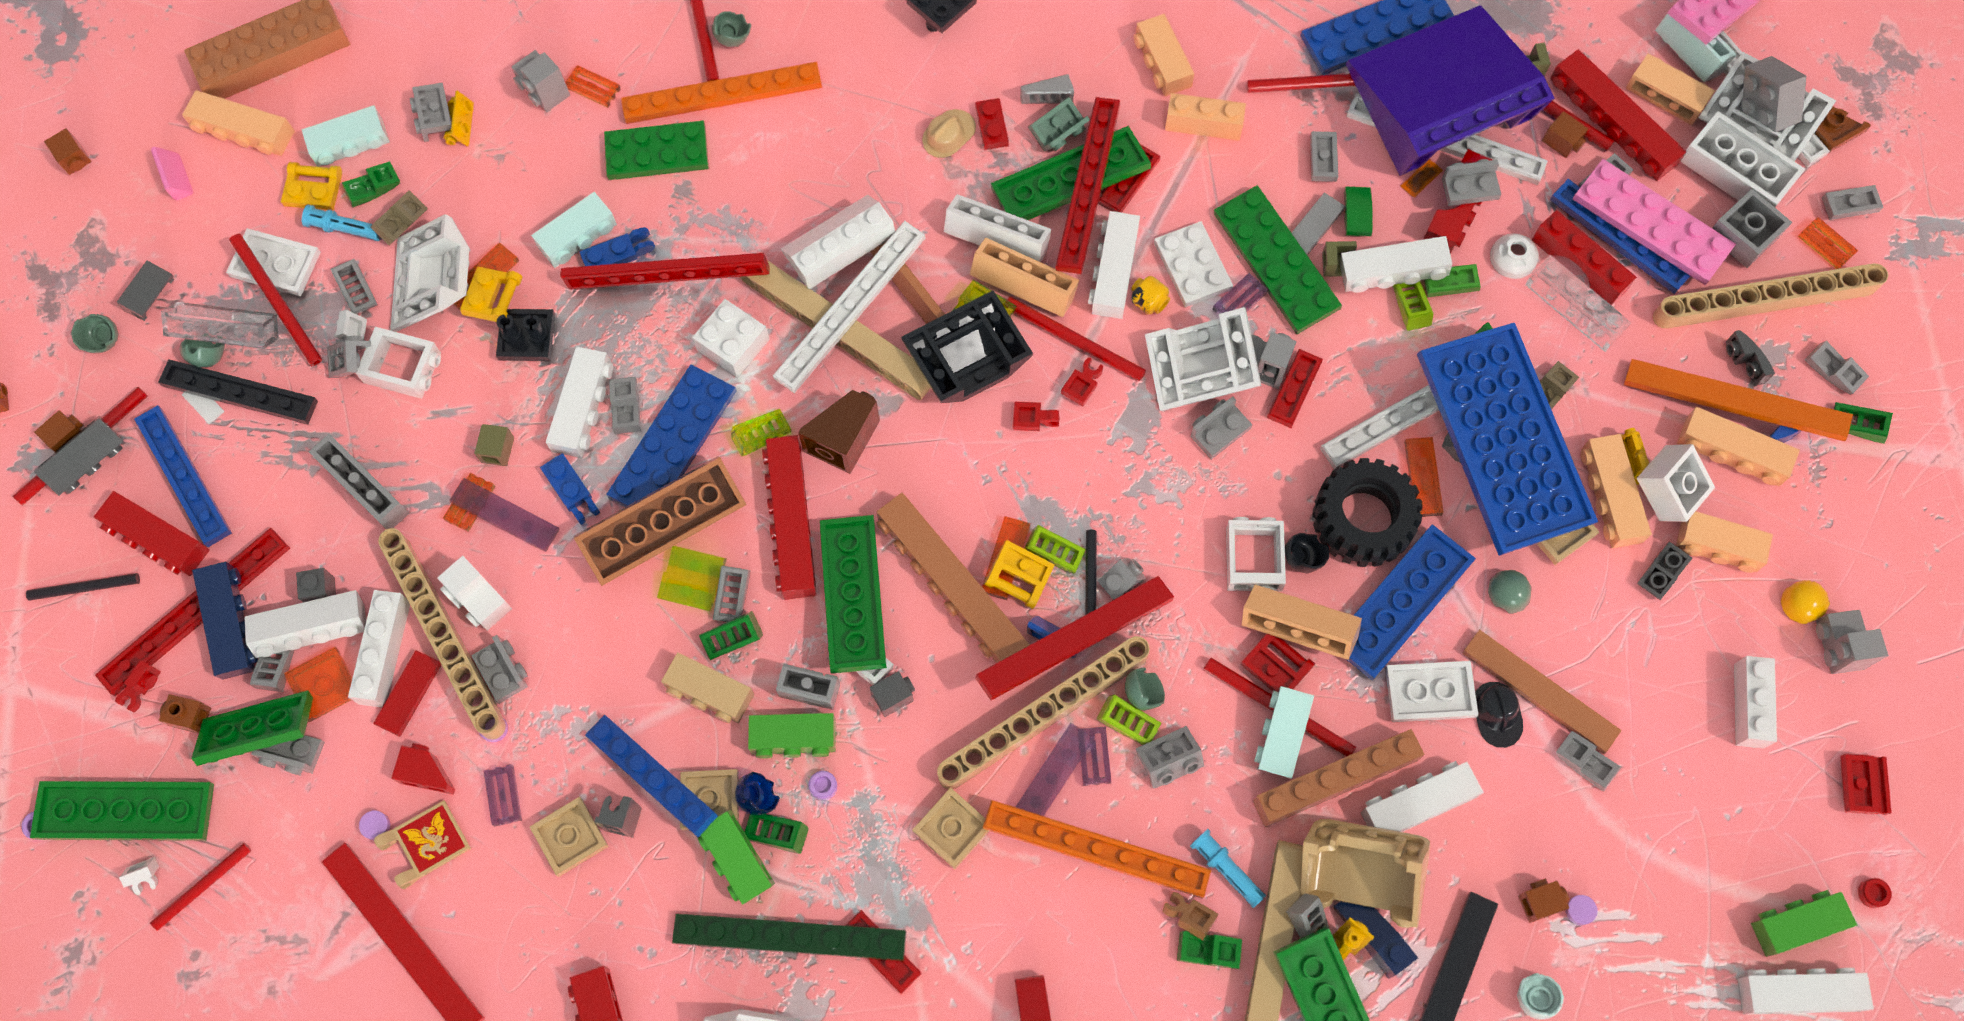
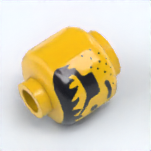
M1148 276L1144 279L1139 278L1131 287L1133 291L1132 303L1146 314H1159L1170 301L1168 287L1154 276Z

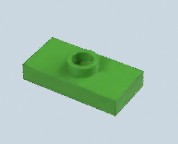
M1476 264L1454 266L1451 268L1450 275L1440 280H1424L1427 297L1480 291L1481 288Z

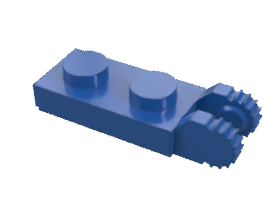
M642 227L632 230L629 235L628 233L579 252L585 266L632 262L637 260V257L652 252L655 249L653 241L647 240L638 243L633 248L632 244L647 239L650 235L649 230Z
M563 453L540 467L569 512L572 511L581 525L586 523L584 515L577 507L584 502L588 504L592 514L595 516L600 514L599 509L591 499V494Z

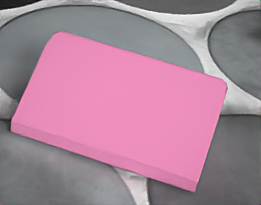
M152 147L151 152L165 190L176 201L192 195L193 189L180 155L173 151Z

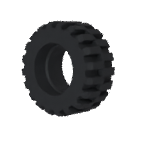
M1360 458L1357 464H1355L1354 460L1345 462L1342 468L1336 467L1323 482L1315 499L1312 517L1316 520L1313 526L1316 533H1321L1319 537L1321 544H1328L1331 547L1329 553L1334 557L1337 554L1343 556L1342 562L1350 564L1352 560L1357 561L1358 567H1366L1369 562H1372L1374 567L1382 565L1385 560L1391 562L1397 558L1399 553L1402 554L1418 532L1423 516L1420 513L1423 508L1422 500L1416 499L1420 492L1416 485L1411 486L1409 484L1411 478L1406 473L1401 475L1397 472L1399 467L1394 464L1391 467L1384 465V460L1377 458L1374 463L1370 462L1369 458ZM1358 493L1377 497L1386 505L1390 512V526L1380 532H1366L1356 528L1344 514L1342 507L1344 499Z

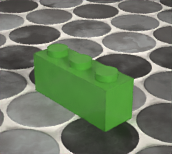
M834 713L749 715L748 749L752 755L756 754V758L761 759L772 758L773 754H784V757L797 758L801 757V753H812L814 757H827L829 752H836V718Z
M732 810L718 816L697 837L702 848L706 852L710 850L715 858L712 864L720 876L725 875L730 885L727 886V889L735 902L740 900L743 905L775 884Z
M1825 890L1811 895L1812 902L1804 904L1803 900L1800 899L1785 904L1787 911L1777 913L1774 908L1758 914L1760 920L1750 924L1765 956L1776 955L1858 926L1842 891L1831 895L1829 890Z

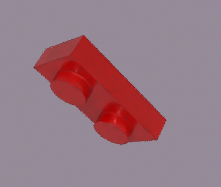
M1000 98L975 102L984 150L1009 146Z

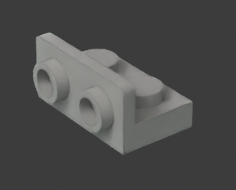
M443 82L412 87L414 97L409 98L412 112H417L418 118L414 119L417 134L422 133L424 142L429 141L428 134L451 130L452 124Z
M1482 159L1475 163L1463 164L1458 162L1448 166L1442 177L1448 206L1499 200L1501 191L1496 175V170L1499 166L1498 160L1489 161L1488 159Z
M346 336L345 339L336 340V344L328 346L329 378H341L357 373V369L360 366V356L356 351L370 347L371 341H363L362 336Z
M1233 396L1227 401L1225 399L1219 401L1213 407V412L1208 416L1201 415L1192 424L1193 428L1190 437L1211 460L1252 428V423L1235 406L1237 400Z
M498 635L492 637L494 643L471 656L494 699L500 704L528 687L524 680L528 675L520 662L516 664L513 660L512 655L515 654V651L507 639L503 641Z
M1187 726L1136 748L1137 756L1147 771L1154 789L1162 785H1168L1173 780L1186 774H1192L1204 766L1201 748Z
M304 735V737L294 741L252 751L251 755L259 759L258 764L269 768H275L276 764L285 766L284 771L301 776L302 771L313 774L325 742L321 739Z

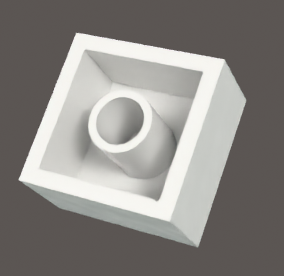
M726 299L721 302L692 337L697 351L736 378L742 374L770 340L765 325Z
M1693 444L1665 445L1637 477L1659 521L1687 522L1715 489Z

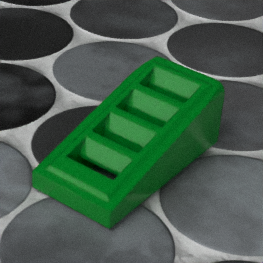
M1835 402L1834 410L1850 413L1858 417L1857 424L1850 425L1849 434L1885 444L1893 413ZM1864 419L1869 420L1868 427H1862ZM1875 422L1880 424L1879 430L1873 429Z
M753 611L699 634V638L710 660L758 641L763 636ZM744 622L746 623L751 635L749 636L743 625ZM736 626L741 637L740 640H737L732 627ZM721 632H726L731 643L730 645H727ZM713 635H715L721 647L719 650L716 649L711 639Z
M751 811L744 832L751 842L801 854L809 828L800 821ZM761 820L764 822L760 834L758 836L756 835V831L759 825V821ZM772 823L774 824L770 838H767ZM782 827H785L782 839L778 840Z

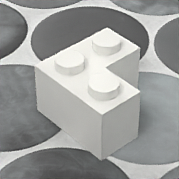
M461 556L437 577L444 585L440 590L458 609L464 606L469 611L465 616L476 628L481 624L488 631L512 610L510 605L464 556Z

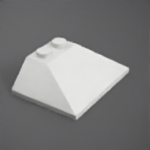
M1742 52L1698 119L1708 124L1717 111H1719L1795 162L1836 100L1812 88L1810 93L1805 91L1802 122L1774 132L1742 112L1741 104L1743 100L1745 66L1759 61Z
M444 214L397 239L390 331L397 332L443 311L466 296L468 289V267L470 264L469 247L449 215Z
M1245 307L1219 314V319L1179 330L1166 328L1145 334L1160 411L1262 386Z

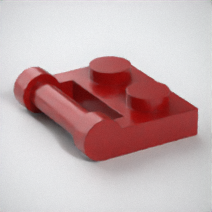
M1266 634L1241 662V665L1272 692H1279L1281 686L1294 690L1316 664L1310 658L1308 660L1305 659L1283 639L1270 634ZM1270 644L1297 665L1300 668L1297 673L1267 647Z

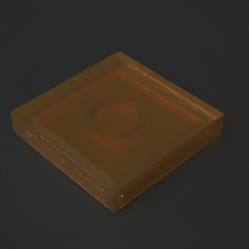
M333 647L284 673L293 694L308 690L313 696L308 718L309 723L351 701L348 698L352 677L337 647Z

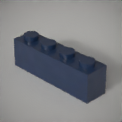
M226 561L192 570L214 676L224 680L253 672L255 669L254 663H257L258 658H255L246 645L243 610L247 609L243 594L239 592L238 584H241L239 570Z

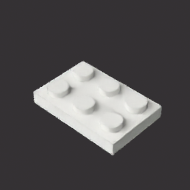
M1202 221L1154 239V245L1185 308L1233 289V284Z
M247 228L243 238L276 289L301 297L320 256L321 251L318 247ZM235 252L226 273L231 278L257 284L238 253Z
M1471 661L1387 665L1385 667L1392 722L1466 719L1478 716Z

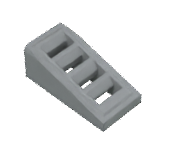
M1069 74L1023 85L1020 89L1021 104H1060L1068 97H1070L1072 102L1074 100V88Z
M355 259L330 269L351 312L359 314L378 305ZM353 272L356 273L355 276L344 281L342 280V277ZM358 280L360 281V284L349 289L346 288V285ZM364 288L365 292L351 298V293ZM368 296L370 301L355 307L354 302Z
M721 566L713 620L727 622L742 615L751 570ZM728 575L742 577L741 583L727 581ZM726 586L740 588L739 593L726 592ZM723 598H736L738 602L737 604L723 602ZM721 608L735 609L736 614L721 613Z
M294 650L275 653L282 655L281 659H273L271 656L259 657L250 685L256 689L283 692ZM269 664L278 665L277 669L268 668ZM266 674L274 675L273 679H266Z
M1304 893L1286 911L1300 939L1323 927L1329 928L1323 905L1316 895Z

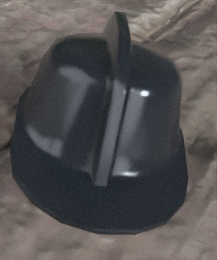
M1500 682L1482 684L1475 692L1478 709L1476 719L1482 737L1488 744L1498 748H1507L1514 745L1523 733V719L1516 694L1507 685Z

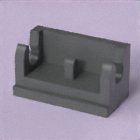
M146 260L117 303L123 311L145 321L147 318L146 312L167 283L172 284L174 276Z
M607 796L602 804L599 817L596 816L594 822L606 832L633 838L642 807L631 797L623 796L620 805L614 811H611L609 806L612 802V797Z

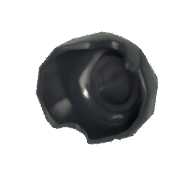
M1298 533L1290 537L1285 545L1286 560L1295 571L1308 574L1325 566L1329 559V547L1327 544H1321L1315 534Z

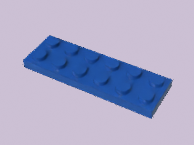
M1381 0L1305 29L1301 32L1300 37L1320 73L1325 75L1346 67V62L1352 58L1455 15L1446 0Z
M690 364L607 492V497L627 507L684 475L737 392L736 387Z
M1432 524L1353 615L1362 618L1359 637L1347 661L1373 681L1476 558Z

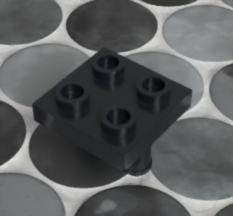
M907 0V5L926 20V28L930 32L939 31L940 33L946 31L977 3V0Z
M507 309V318L505 315H500L497 318L496 323L499 327L496 358L498 361L551 360L555 312L553 309Z

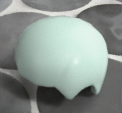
M1534 973L1521 980L1517 999L1520 1008L1528 1016L1544 1020L1560 1012L1564 1002V995L1561 986L1552 977Z

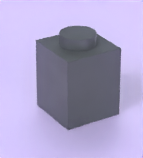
M325 568L296 572L297 594L300 601L307 602L336 595L335 577Z
M899 671L869 687L884 717L914 701L912 692L915 691V688L909 677L903 678Z

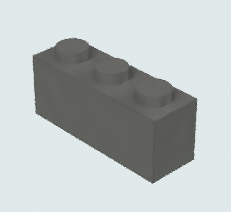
M98 416L34 470V473L58 496L63 492L68 495L80 485L77 480L84 474L91 476L102 466L99 462L106 456L112 458L123 449L120 445L124 442L123 438Z

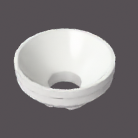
M1516 233L1500 237L1490 251V261L1493 268L1502 276L1511 279L1523 278L1532 273L1537 265L1539 256L1535 243L1528 237ZM1514 244L1523 246L1525 254L1515 255L1511 251V246Z

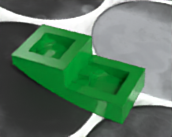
M390 161L366 168V175L342 182L344 192L352 208L372 201L400 184V180Z
M1345 186L1344 202L1346 211L1344 223L1346 235L1372 236L1373 210L1371 187Z
M1180 931L1177 961L1240 969L1242 939L1221 935H1206L1204 940H1201L1188 931Z

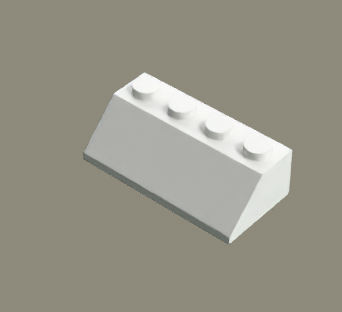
M1719 111L1686 150L1687 153L1681 160V163L1739 201L1753 189L1774 207L1777 206L1805 171V168Z
M866 195L781 248V251L810 290L886 242L895 232L893 220L879 201Z

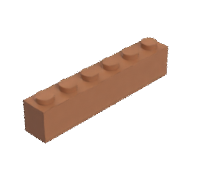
M1409 729L1261 793L1255 797L1253 803L1266 828L1419 761L1425 754L1413 730Z

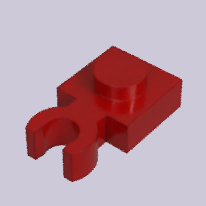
M1090 357L1084 361L1083 372L1081 373L1075 369L1061 389L1062 395L1083 407L1097 387L1098 382L1093 379L1099 378L1103 372L1102 364L1096 370L1089 369L1092 362Z

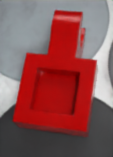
M1014 402L1013 430L1040 431V424L1049 427H1059V410H1041V403Z
M140 660L125 680L124 684L127 686L117 695L115 702L123 706L126 700L131 698V703L127 709L133 713L136 712L141 705L140 694L145 695L156 684L161 671Z

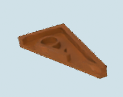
M1833 106L1815 131V135L1832 152L1868 131L1871 127L1870 123L1864 121L1861 124L1847 117L1848 112Z

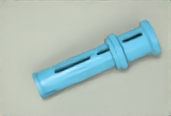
M309 204L303 210L302 225L304 227L315 226L323 228L325 232L329 233L336 230L373 239L378 242L381 240V237L370 228L371 223L338 216L334 210L323 211L315 209L313 205Z
M1209 829L1205 830L1190 845L1191 849H1196L1207 860L1208 867L1212 869L1215 867L1254 908L1266 897V894L1228 856V849L1221 847L1210 835L1211 831Z

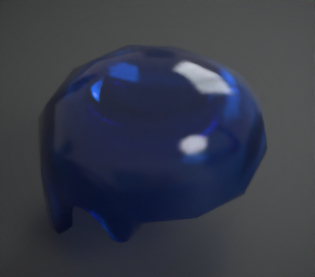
M750 772L742 776L737 782L735 790L736 802L746 814L753 816L767 814L776 809L780 797L773 792L774 782L766 779L761 773Z

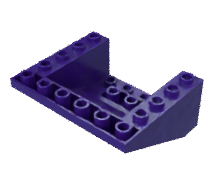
M1481 5L1346 62V67L1399 176L1422 167L1438 150L1505 121L1510 129L1530 121L1555 99L1544 75Z

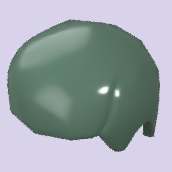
M724 11L718 14L712 24V33L715 39L726 47H738L745 43L751 30V23L746 22L743 14H736L731 11Z
M90 314L83 319H77L71 331L73 343L80 350L89 353H103L115 346L119 335L116 324L108 316L100 314Z
M208 336L200 341L184 339L180 344L179 350L182 358L187 363L196 367L206 368L214 366L221 360L225 343L222 339H218L214 344Z
M1515 570L1500 571L1490 580L1488 594L1495 607H1500L1509 614L1523 611L1530 603L1532 587L1527 577Z
M1145 667L1131 671L1125 681V694L1129 702L1143 711L1157 708L1165 702L1164 688L1158 675L1154 672L1145 673Z

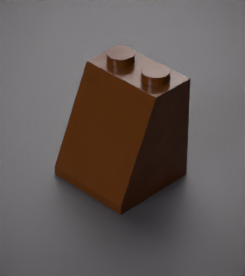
M851 390L800 428L798 435L803 452L851 474L880 422L877 401L867 392L861 391L859 393Z

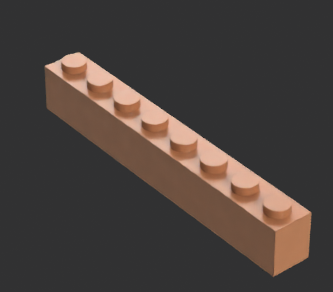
M903 492L876 511L878 517L876 524L885 535L890 534L895 540L893 544L902 556L907 554L912 560L910 565L919 576L923 574L929 581L926 583L928 588L935 596L941 595L946 601L944 603L946 610L953 617L957 615L963 622L961 624L962 629L970 638L975 636L980 642L978 647L986 658L992 657L998 663L1030 645Z

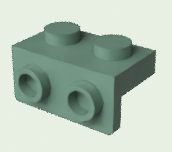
M1068 97L1029 125L1028 128L1044 152L1051 148L1057 151L1067 143L1065 138L1070 134L1076 137L1086 129L1084 124L1090 121L1088 116L1083 118L1070 97Z

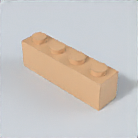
M195 90L182 114L189 123V127L197 133H210L220 140L225 141L229 139L245 148L251 146L267 155L273 153L282 156L295 132L284 117Z
M986 237L975 252L970 271L971 276L1061 317H1064L1072 304L1079 283L1078 279L1056 271V269Z
M1695 407L1686 417L1677 441L1679 445L1693 444L1697 453L1710 457L1716 463L1727 464L1736 468L1742 474H1751L1762 479L1768 485L1781 486L1790 478L1800 451L1795 447L1699 407Z
M1621 434L1589 439L1582 447L1580 455L1582 463L1588 469L1589 487L1595 492L1597 513L1602 516L1604 522L1603 533L1605 539L1610 542L1611 549L1644 543L1652 533Z
M1254 585L1243 609L1242 626L1349 660L1359 637L1362 618L1274 591L1270 588Z

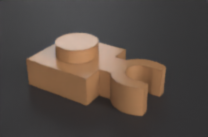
M1173 892L1170 901L1177 906L1165 903L1162 910L1163 913L1169 917L1180 918L1178 922L1179 927L1204 940L1217 920L1218 913L1195 899L1188 904L1182 895Z

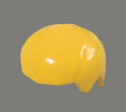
M1802 580L1794 583L1783 591L1781 598L1783 611L1791 620L1800 624H1807L1818 620L1826 614L1830 605L1825 589L1819 583L1811 580Z

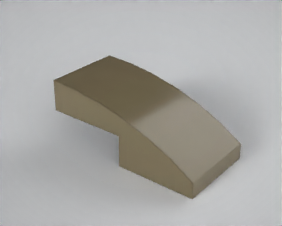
M409 190L375 221L370 228L390 246L428 208Z
M1559 361L1540 381L1551 410L1579 379L1578 375Z

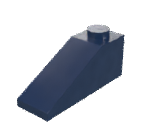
M1343 901L1333 906L1344 922L1351 917L1354 921H1359L1368 928L1369 933L1374 938L1364 948L1388 979L1396 976L1418 959L1403 937L1374 907Z

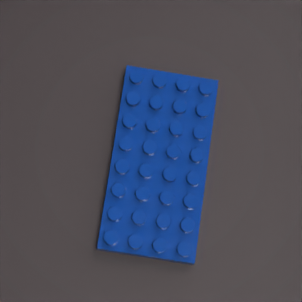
M1515 322L1427 348L1417 353L1423 372L1499 556L1598 522Z

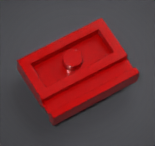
M1856 754L1841 755L1845 813L1891 814L1887 757Z

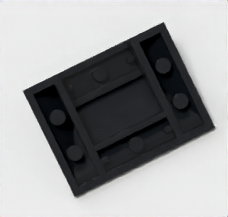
M994 290L901 337L940 403L963 402L1009 378L1033 356L1032 350Z

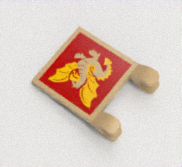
M445 800L396 828L374 838L376 846L381 851L390 848L399 841L412 869L404 871L394 878L397 886L401 889L410 887L420 878L471 849Z

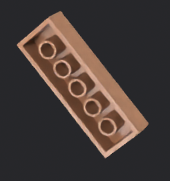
M300 0L186 48L184 52L203 93L225 99L351 44L330 0Z
M717 456L573 537L600 585L603 586L747 504L723 461Z

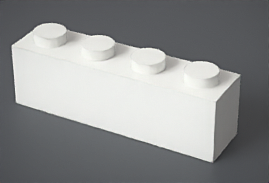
M958 194L946 209L944 233L979 246L986 237L1039 262H1042L1048 251L1051 235L1050 228Z
M1110 211L1108 220H1103L1101 235L1105 236L1104 243H1099L1096 258H1100L1101 261L1100 266L1094 267L1092 281L1097 282L1096 289H1090L1088 304L1093 305V315L1123 319L1140 222L1139 215Z
M1446 236L1341 253L1340 269L1345 292L1353 291L1354 293H1361L1375 287L1385 289L1400 283L1415 284L1425 279L1440 280L1449 276L1452 268V259Z
M576 346L545 442L551 452L582 458L584 450L589 449L591 442L590 431L592 426H595L598 421L597 409L599 403L604 401L606 394L605 383L607 378L612 376L613 363H611L606 352Z
M357 590L245 616L246 645L255 658L268 657L275 653L297 650L304 646L326 643L329 640L363 633L366 625L365 604Z
M374 590L348 694V698L358 705L382 708L389 697L410 608L409 601L401 593Z
M1454 761L1442 767L1443 773L1433 777L1432 773H1428L1416 779L1417 785L1408 788L1404 784L1390 791L1392 796L1384 800L1380 795L1365 803L1367 807L1361 812V815L1367 826L1404 832L1474 800L1484 792L1468 762L1458 765L1457 761Z
M1825 968L1807 969V974L1800 975L1796 974V969L1777 970V975H1767L1766 970L1747 971L1748 976L1737 978L1743 1015L1838 1013L1874 1010L1868 973H1856L1855 968L1836 969V974H1826Z

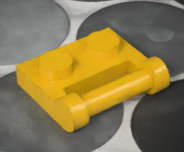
M289 162L281 203L285 207L305 208L309 204L319 210H334L342 179V168L340 166H331L330 168L304 166L298 162ZM299 176L329 178V182L301 181Z
M477 267L460 308L462 315L494 322L497 321L500 315H505L507 318V309L516 287L521 284L522 275L515 271L507 273ZM506 284L497 308L492 309L501 285Z
M1006 540L984 581V585L989 588L995 587L1025 602V606L1034 609L1055 564ZM1001 570L1034 586L1031 593L1000 578Z

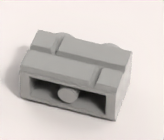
M783 664L776 691L781 698L833 710L840 688V681L838 676L829 674L824 676L821 672Z

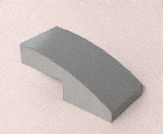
M1827 340L1821 342L1805 359L1817 373L1850 395L1869 377L1852 357L1844 359Z
M636 376L609 380L614 434L641 431Z
M1571 731L1556 751V755L1579 775L1604 792L1620 771L1621 766L1596 751L1597 746Z

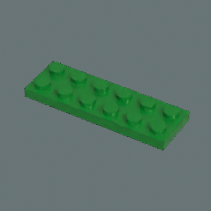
M1129 126L1114 131L1101 189L1151 169L1150 160ZM1084 144L992 182L991 189L1003 211L1030 220L1071 203Z
M1258 185L1214 209L1215 217L1296 334L1301 333L1342 308L1338 298Z
M874 515L820 520L830 673L887 668Z
M39 781L30 838L34 840L207 841L214 784L211 782Z

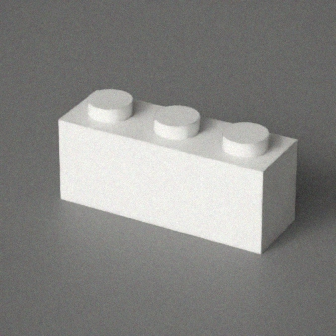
M1745 656L1734 664L1735 746L1765 749L1777 742L1775 659Z

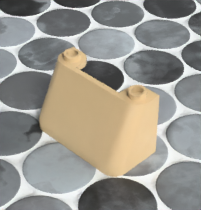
M1332 819L1317 820L1313 823L1303 842L1300 897L1304 893L1316 895L1319 897L1324 909L1330 906L1333 900L1389 910L1391 920L1398 926L1417 928L1421 917L1430 854V841L1423 836Z

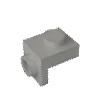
M1126 558L1120 559L1098 582L1114 600L1129 592L1137 583L1146 580V577L1142 573L1144 571L1142 566L1136 560Z

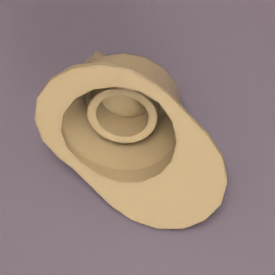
M959 109L948 110L935 117L923 133L922 142L924 149L928 154L936 158L952 156L975 134L976 123L974 118L966 111Z

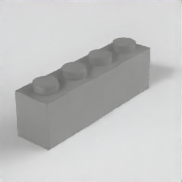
M330 434L309 451L385 529L394 528L409 514Z

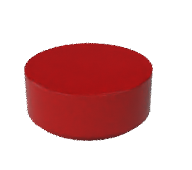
M1871 878L1860 884L1858 896L1864 905L1876 909L1889 904L1892 898V891L1884 880Z

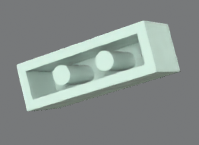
M1666 14L1655 29L1662 37V40L1678 54L1679 58L1704 83L1720 76L1737 55L1719 35L1706 45L1669 14Z
M375 105L301 129L308 153L317 167L329 165L334 161L353 157L358 153L369 149H376L390 143L383 119Z
M593 192L531 236L538 249L551 265L556 268L560 264L567 263L580 250L588 248L600 236L611 232L617 223L610 209Z
M1282 686L1279 688V692L1273 691L1269 707L1274 708L1272 718L1265 719L1262 735L1266 736L1264 747L1258 745L1254 762L1259 763L1258 769L1292 779L1314 695Z

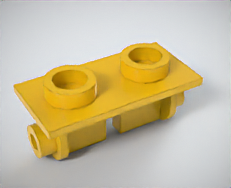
M457 90L455 91V97H451L447 104L452 125L451 130L445 131L444 139L448 145H456V142L460 141L465 146H469L474 102Z
M1629 428L1624 431L1625 434H1622L1621 437L1636 485H1639L1637 477L1649 465V461L1640 433L1636 432L1635 428Z
M1351 917L1332 935L1336 940L1335 943L1343 960L1346 959L1350 952L1355 956L1374 938L1364 924L1354 921Z

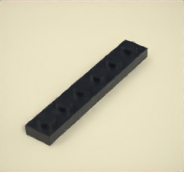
M168 359L158 381L162 387L304 424H309L318 400L313 396Z

